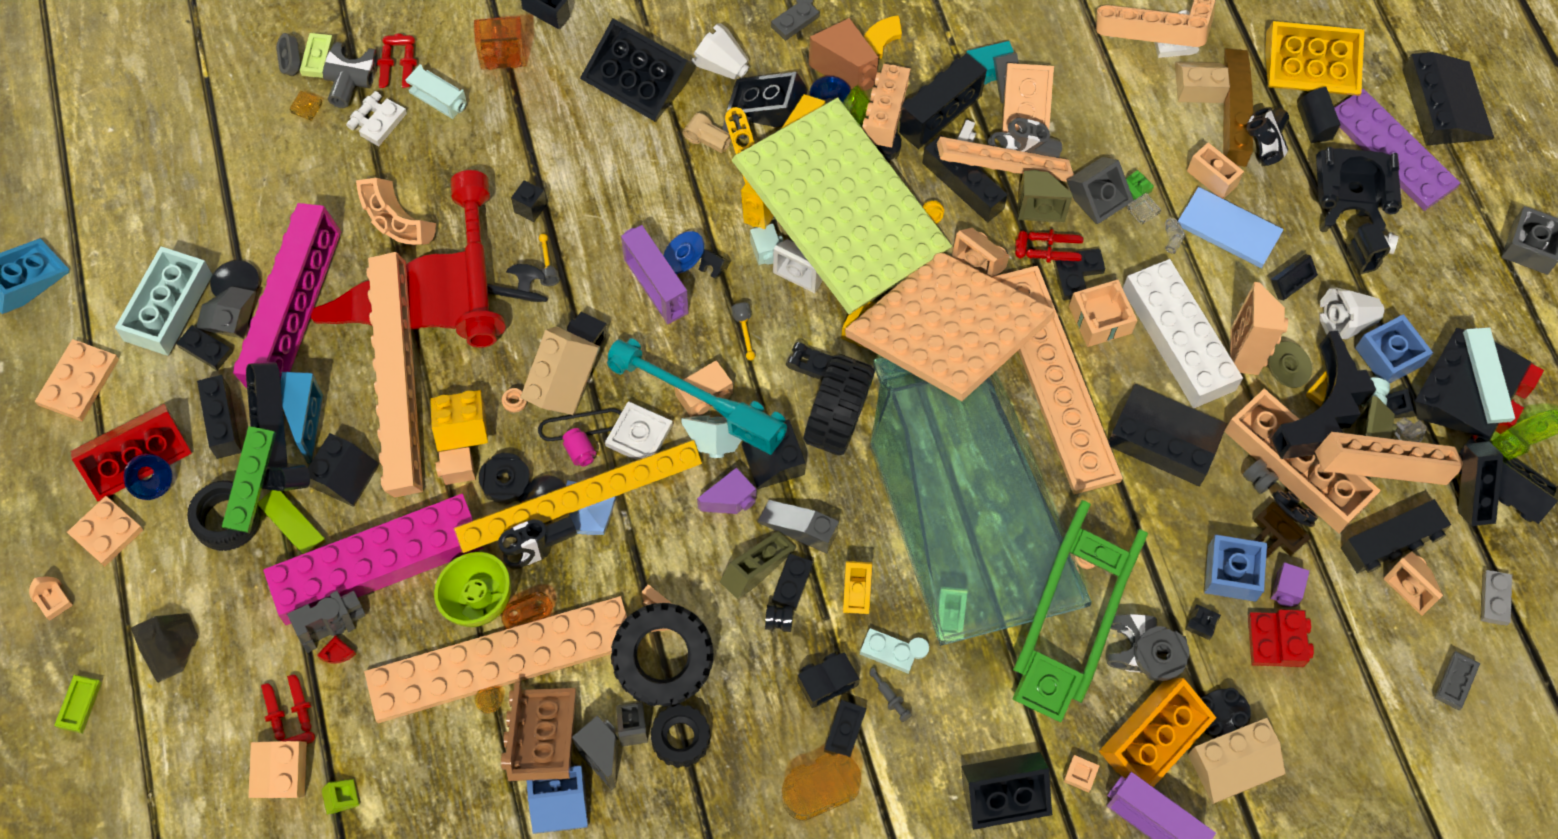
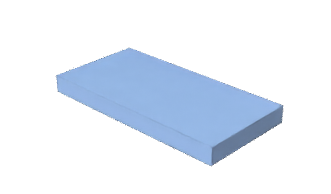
M1200 187L1194 193L1177 222V226L1261 269L1284 230Z

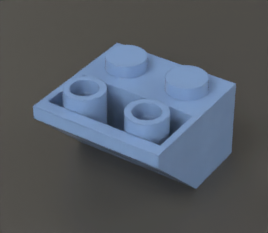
M582 766L570 768V779L527 780L528 804L533 834L588 828L585 781Z

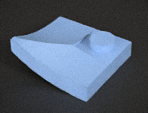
M567 480L566 486L576 482ZM617 496L569 513L577 534L604 535Z

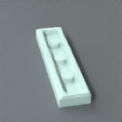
M1491 328L1466 329L1463 335L1487 424L1512 422L1515 419Z

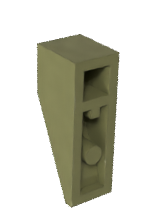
M777 531L730 562L720 583L739 599L763 581L788 557L789 553L792 554L795 551L796 547Z

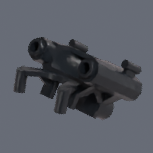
M1327 147L1326 150H1321L1316 154L1319 203L1324 208L1331 209L1320 225V231L1327 232L1340 214L1350 209L1358 210L1357 216H1368L1372 224L1378 223L1382 232L1385 231L1386 224L1378 208L1382 207V210L1390 215L1398 213L1399 209L1402 208L1398 153L1389 155L1384 152Z

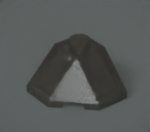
M189 613L155 616L131 627L139 651L158 683L184 670L192 646L195 647L199 638Z

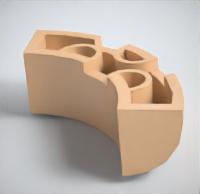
M380 178L356 180L361 205L364 210H367L372 219L371 223L380 232L395 239L397 242L405 244L425 245L433 240L436 223L416 220L409 216L396 199L392 181Z

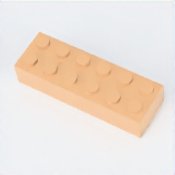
M1263 389L1231 419L1224 432L1257 461L1262 459L1267 464V469L1270 472H1274L1282 484L1340 534L1374 500L1381 490L1365 476L1323 471L1316 455L1280 459L1271 437L1281 424L1300 419L1266 389Z

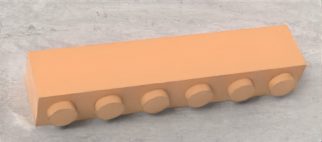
M1331 432L1315 450V454L1325 472L1448 485L1462 470L1463 465L1456 448L1452 446Z

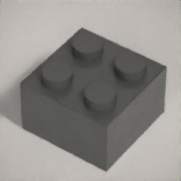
M1524 206L1513 220L1501 258L1548 275L1558 263V218Z

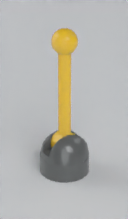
M543 233L539 235V241L542 243L545 267L541 271L544 273L546 280L540 279V282L544 286H554L560 281L559 273L555 267L550 265L546 243L548 236Z
M738 303L731 307L732 316L737 322L742 324L747 348L746 358L751 361L755 359V353L751 348L746 324L751 317V308L749 303Z

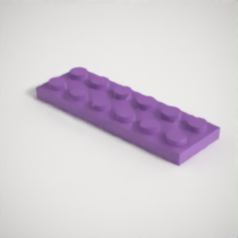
M1362 89L1360 96L1353 95L1335 107L1341 124L1339 128L1362 150L1384 152L1389 155L1398 153L1400 188L1424 211L1453 192L1461 184L1366 90Z

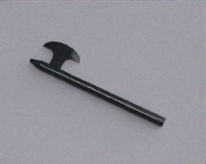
M516 264L507 269V273L518 277V289L487 283L489 294L531 302H546L548 300L547 297L541 294L530 292L531 283L534 279L546 280L544 273L532 265Z

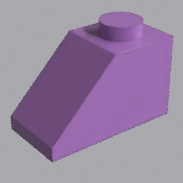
M735 468L697 498L698 509L701 512L738 514L741 510L746 511L754 505L756 501V488Z

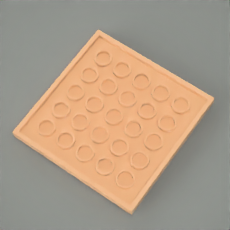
M938 253L933 257V260L905 278L845 329V333L848 338L958 400L963 401L1055 318V310L945 253Z

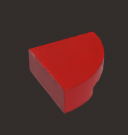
M334 636L317 654V657L324 662L338 664L348 661L356 653L338 637Z

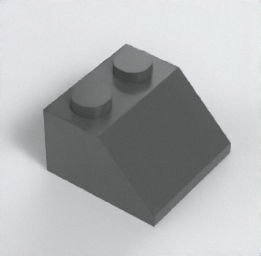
M1102 157L1067 179L1074 201L1095 224L1101 223L1134 201L1121 164L1117 159Z
M596 716L577 732L572 739L576 751L612 791L616 787L619 752L616 741L618 737L615 734L617 731L607 719L602 721Z

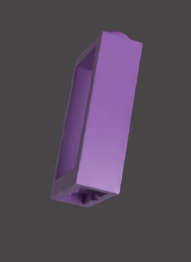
M643 225L627 230L621 235L624 261L667 325L687 315V290Z
M1132 772L1126 779L1121 776L1107 795L1111 798L1107 807L1151 839H1213L1216 834L1212 829Z

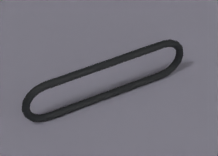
M615 408L550 418L540 423L538 434L545 441L563 440V436L545 437L542 434V427L549 422L615 412L621 415L622 412ZM613 427L585 433L586 435L610 432Z

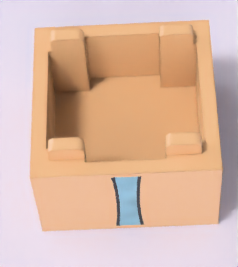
M1119 280L1073 293L1069 308L1087 347L1133 333L1137 318Z

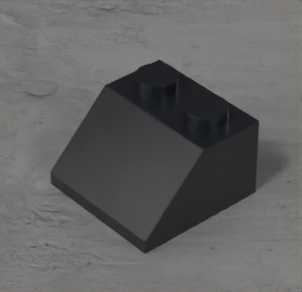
M789 419L785 421V424H787L786 434L771 455L747 442L741 444L757 490L805 475L806 463Z
M329 433L308 467L310 474L309 486L354 507L379 467V463L353 443Z

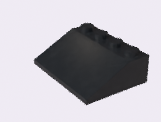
M612 18L580 79L656 122L684 88L696 65Z
M1436 52L1411 54L1403 68V73L1425 145L1493 140L1494 135L1470 62Z
M1456 328L1415 400L1417 419L1491 440L1499 423L1487 424L1463 335L1465 330ZM1494 341L1510 401H1512L1531 366V361Z
M1135 384L1108 443L1115 450L1200 487L1215 457L1227 423Z

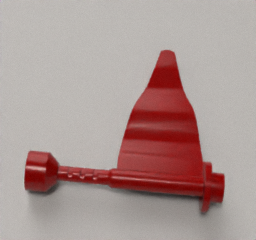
M465 170L456 173L450 180L452 201L464 208L467 238L465 251L453 254L424 255L406 264L411 330L426 327L456 329V333L466 339L468 345L484 348L493 345L497 340L496 337L500 336L506 327L505 319L501 315L489 311L485 250L481 243L479 207L490 198L489 179L486 174L480 171ZM370 281L358 284L337 299L313 308L311 314L313 322L316 324L361 323L372 326L370 322L372 305L368 298Z

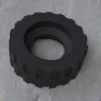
M678 704L674 707H667L665 711H661L658 714L659 716L657 719H654L653 727H651L653 750L656 752L657 757L669 766L673 765L676 768L682 766L690 767L691 764L698 763L699 759L706 755V750L709 749V724L705 716H702L700 711L693 709L692 706ZM675 724H687L694 732L693 742L684 749L674 748L668 742V731Z

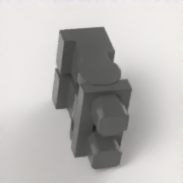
M338 591L330 594L331 598L320 600L312 608L307 604L287 614L307 653L317 649L315 642L329 635L338 636L344 633L346 629L348 632L356 629L353 622L366 616L354 591L340 597Z

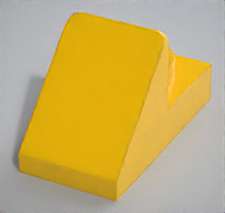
M846 561L843 613L869 614L872 562Z

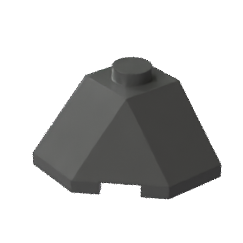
M231 286L201 306L196 328L244 339L256 292Z

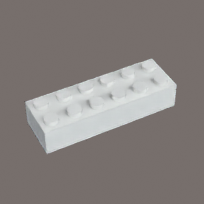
M1168 259L1127 276L1123 286L1124 293L1193 409L1236 391L1243 377L1171 260Z

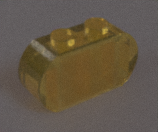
M826 754L815 760L816 763L806 767L803 764L793 768L790 771L791 774L785 778L782 786L781 798L786 812L794 819L807 821L855 800L861 785V772L854 760L842 754L834 756Z

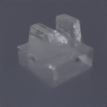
M1404 417L1397 422L1396 425L1399 428L1396 429L1395 435L1399 440L1421 442L1427 426L1420 420L1414 424Z

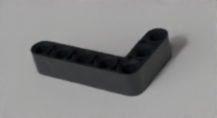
M274 361L250 363L246 367L250 426L276 433L262 489L288 491L308 488L310 484L308 468L305 465L287 463L278 365Z

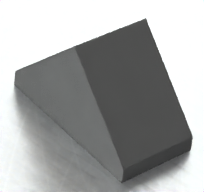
M643 702L616 705L618 735L621 747L648 743Z

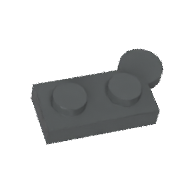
M796 0L797 4L771 21V28L785 41L819 18V11L812 5L814 0Z

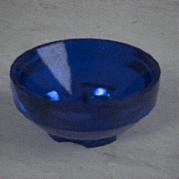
M826 76L817 79L812 84L809 96L821 100L839 98L847 108L851 100V90L844 80L834 76Z
M142 454L134 457L125 467L123 474L124 485L128 492L141 500H153L162 496L171 486L173 477L169 464L163 458L154 454ZM142 467H150L153 470V474L148 480L138 478V471Z

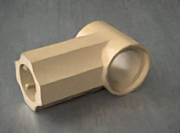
M696 113L682 132L684 137L691 143L699 144L701 142L720 153L726 152L731 142L728 132L712 125L710 119L701 113Z

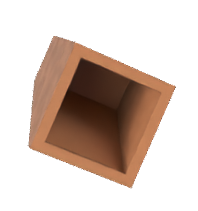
M850 18L810 36L809 65L811 68L856 94L863 90H869L875 85L878 56Z

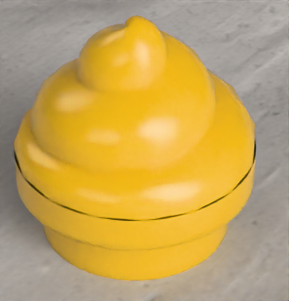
M930 200L922 206L935 224L942 220L944 208L940 202Z

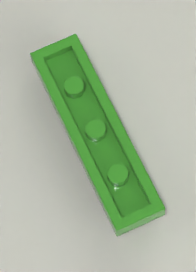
M248 426L222 524L223 528L250 533L276 436L274 431Z

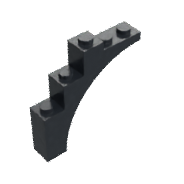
M1338 330L1329 331L1319 345L1327 371V389L1322 406L1303 419L1281 424L1271 437L1280 459L1316 455L1315 450L1331 432L1343 433L1342 429L1350 428L1361 415L1358 405L1366 404L1376 391L1374 382L1371 380L1367 370H1357L1355 362L1352 360Z

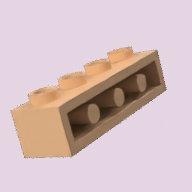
M883 64L881 73L877 72L875 86L877 88L873 87L870 101H873V103H868L866 116L869 119L864 118L862 126L863 131L873 144L886 147L893 146L902 111L901 107L908 88L910 68Z

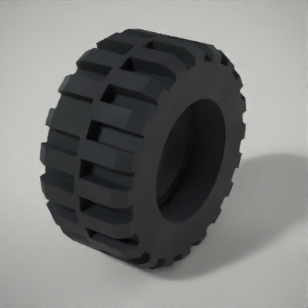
M843 354L833 356L817 393L805 428L803 440L806 444L837 456L844 455L874 377L875 369L872 365Z
M655 603L636 610L619 626L612 641L611 664L613 665V673L616 679L619 680L625 692L631 694L639 702L648 703L647 705H662L665 707L686 701L692 695L694 696L705 684L712 669L714 652L711 636L705 624L698 616L680 605ZM656 629H670L678 633L687 645L688 659L685 667L678 675L669 679H655L647 675L638 662L637 650L640 641L647 633Z

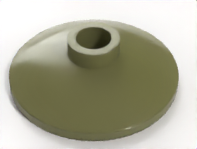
M1282 341L1279 345H1275L1273 356L1268 358V365L1272 375L1286 387L1298 388L1305 385L1312 375V364L1307 353L1293 342Z

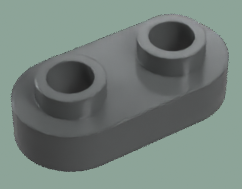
M283 33L279 37L276 46L279 70L283 74L293 76L299 72L301 67L298 42L295 36Z

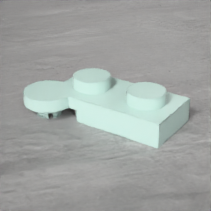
M870 628L860 655L909 674L914 659L926 657L929 652V644L925 639L919 637L912 639L910 643H906Z

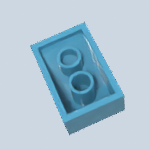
M41 238L0 253L1 314L26 305L69 273V268Z
M282 372L280 381L282 406L300 452L305 461L311 463L323 394L313 373Z

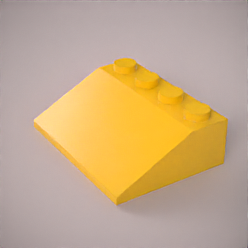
M1273 21L1266 32L1265 57L1268 87L1313 91L1327 87L1329 93L1360 96L1362 91L1364 30Z

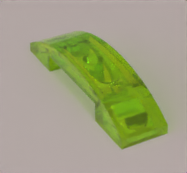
M1558 409L1538 413L1515 424L1492 441V445L1508 460L1528 453L1532 444L1558 434Z

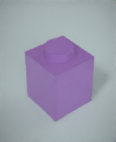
M1284 562L1277 572L1271 599L1276 600L1282 606L1296 607L1303 599L1310 571Z

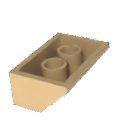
M557 326L546 329L520 398L543 409L574 415L600 346Z
M1268 718L1195 746L1188 754L1212 804L1285 775L1280 742Z

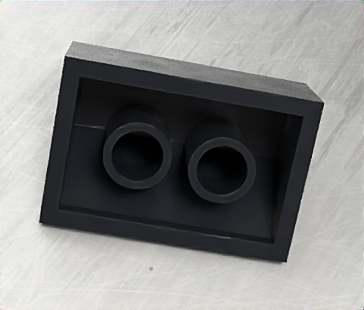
M1040 752L961 766L963 791L973 830L1053 815L1049 767Z

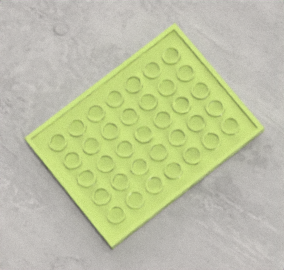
M839 98L832 100L745 149L732 159V162L849 315L933 260L936 254L945 253L952 247Z

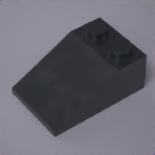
M797 72L736 79L727 111L734 107L741 108L746 116L752 118V123L780 128L783 127L804 94L807 95L808 89Z

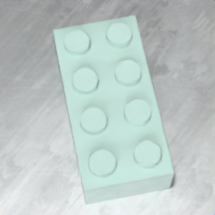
M161 246L115 326L123 341L169 356L212 277V273L205 260Z

